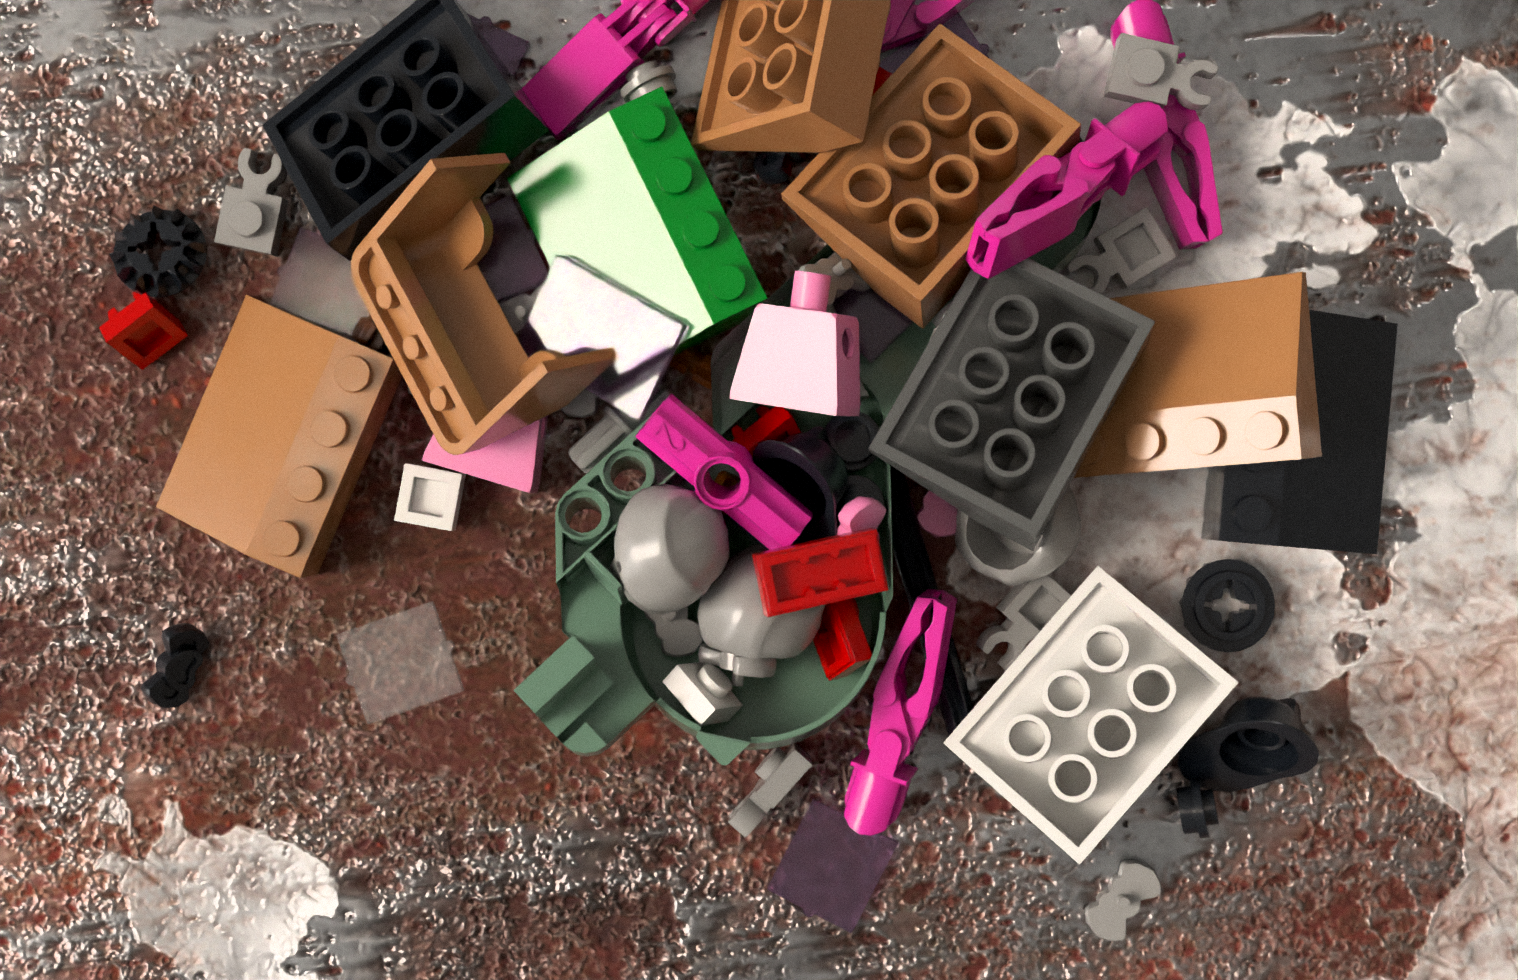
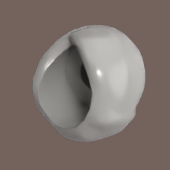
M661 484L640 490L631 497L619 516L614 537L615 558L610 564L611 572L622 585L623 592L628 601L645 612L663 615L689 606L709 590L713 581L723 572L728 561V528L722 511L712 509L703 504L696 495V492L683 487Z
M1068 487L1034 551L978 523L960 510H957L955 543L958 551L974 570L1007 586H1018L1027 581L1037 580L1062 567L1074 554L1081 535V519L1075 496L1070 487Z
M756 544L745 548L728 559L721 575L713 581L709 590L700 598L697 617L702 639L708 646L714 649L752 659H787L797 657L810 645L820 628L825 605L766 617L763 613L752 554L769 549L763 544Z

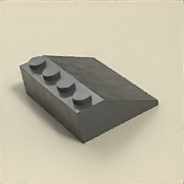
M1029 258L990 279L979 275L971 268L869 446V452L978 523L1034 551L1149 342L1155 321Z

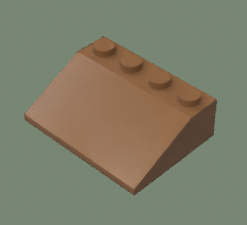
M722 0L693 131L692 147L701 151L822 153L863 142L869 122V110L876 74L880 65V53L887 17L891 9V0Z
M939 24L872 96L869 122L865 131L864 141L819 153L781 193V196L842 259H848L851 262V268L879 296L924 329L961 288L971 270L965 257L976 219L1042 156L1051 155L1058 159L1070 153L1080 141L1081 123L945 26Z
M1306 272L1110 298L1154 320L1155 324L1143 354L1074 478L1322 457Z
M246 295L156 507L237 551L296 577L303 578L318 575L402 378V374L393 357Z

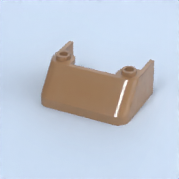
M505 153L430 159L357 246L351 260L352 279L359 295L437 442L446 452L452 455H461L480 450L567 406L619 358L613 347L571 356H565L554 349L538 351L530 358L526 355L477 265L490 249L493 238V224L480 197L510 164Z

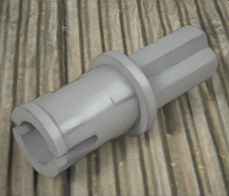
M650 374L645 376V379L613 409L608 406L604 408L603 411L606 415L569 449L568 454L584 473L587 474L653 414L670 395L666 390L660 389L645 403L662 386Z

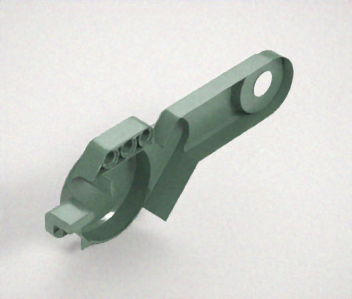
M1101 200L1093 203L1078 219L1074 232L1032 255L1029 259L1060 273L1083 247L1096 221ZM827 244L806 264H815L822 258L827 259L835 251ZM794 275L762 304L790 307ZM871 287L863 292L850 288L843 295L834 299L833 306L836 314L854 316L858 319L860 378L869 395L868 399L860 403V412L871 417L880 429L926 349L933 329L936 327L930 321L922 329L879 296ZM957 291V292L953 295V297L944 305V307H945L947 304H949L951 301L954 300V298H955L956 294L958 293V291ZM754 311L719 342L713 350L711 357L713 429L727 441L734 439L731 431L734 426L738 425L745 431L760 419L756 412L757 408L765 406L771 410L775 407L729 399L731 386ZM784 408L792 415L798 428L803 433L817 426L825 428L827 423L834 417V415ZM649 416L573 485L557 504L555 512L556 584L560 592L562 632L569 639L514 689L515 693L567 749L577 755L586 757L599 755L609 749L654 705L672 723L695 736L703 747L724 766L728 765L742 750H764L783 747L818 733L840 717L855 701L876 664L882 646L886 611L893 598L890 465L877 457L871 465L864 469L848 471V476H863L876 483L883 494L886 514L879 524L877 531L880 537L879 543L889 590L854 598L859 609V621L872 653L871 660L847 677L829 681L826 678L812 640L810 645L797 657L776 659L777 669L774 676L765 678L744 676L743 686L732 685V693L743 706L728 722L700 726L662 682L676 665L698 663L699 648L693 655L675 658L663 654L661 640L654 634V624L646 618L643 610L628 601L623 592L622 585L613 576L610 569V564L615 558L614 537L619 516L633 495L644 488L661 484L679 486L695 492L694 486L635 437L650 418ZM719 463L709 468V473L713 480L723 470L740 478L736 469L728 464ZM635 469L642 472L646 479L638 489L623 491L614 485L617 475L624 470ZM592 509L600 513V523L590 532L581 533L569 527L571 518L580 510ZM731 517L728 519L726 526L728 528L729 558L749 546L762 544ZM700 598L687 606L688 618L698 622L697 615ZM716 666L732 681L733 671Z

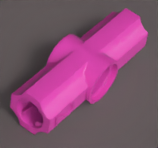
M672 393L662 402L635 436L694 486L696 495L703 504L712 509L723 510L769 550L790 546L812 519L813 513L754 464L752 455L744 446L737 442L727 441ZM719 463L728 464L736 469L741 481L736 485L721 486L711 478L709 468Z

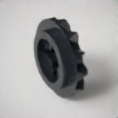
M153 205L150 212L142 215L130 214V222L123 230L114 231L116 243L114 251L109 255L114 263L117 276L129 289L140 295L146 292L151 297L159 298L182 292L196 281L205 266L207 244L203 232L196 222L187 217L178 208L175 211L163 210ZM157 233L160 234L161 239L167 246L172 247L171 250L162 252L161 261L158 262L159 270L149 255L143 253L144 250L153 248Z
M1233 559L1204 563L1202 568L1186 579V587L1179 601L1184 619L1183 626L1199 644L1220 652H1237L1256 644L1270 628L1275 612L1274 594L1265 576L1252 565ZM1229 588L1231 598L1240 600V603L1249 604V609L1240 608L1239 611H1232L1229 613L1228 621L1222 622L1221 613L1204 606L1205 602H1212V599L1222 598L1223 590Z

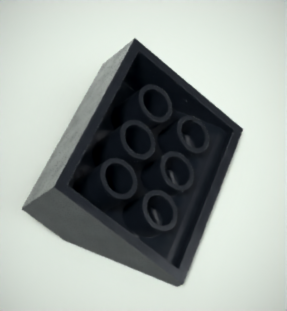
M416 0L262 125L325 243L350 262L357 246L430 159L505 153L509 161H511L549 131L523 89L457 0Z
M1309 309L1322 457L1207 467L1201 539L1377 554L1398 324Z

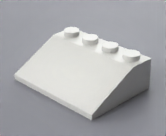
M1097 566L943 743L1078 864H1081L1239 682L1102 568Z

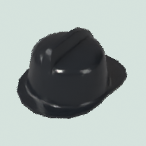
M817 426L806 433L801 432L787 436L781 441L770 439L759 442L753 451L754 464L813 513L812 519L791 545L837 535L836 507L848 486V470L843 459L831 447L827 430Z
M1247 697L1236 701L1226 711L1218 728L1204 732L1186 742L1179 751L1178 767L1183 777L1187 780L1199 779L1202 788L1213 789V791L1233 792L1249 789L1280 778L1306 773L1317 765L1320 751L1315 741L1304 732L1300 706L1295 699L1276 700L1266 697Z

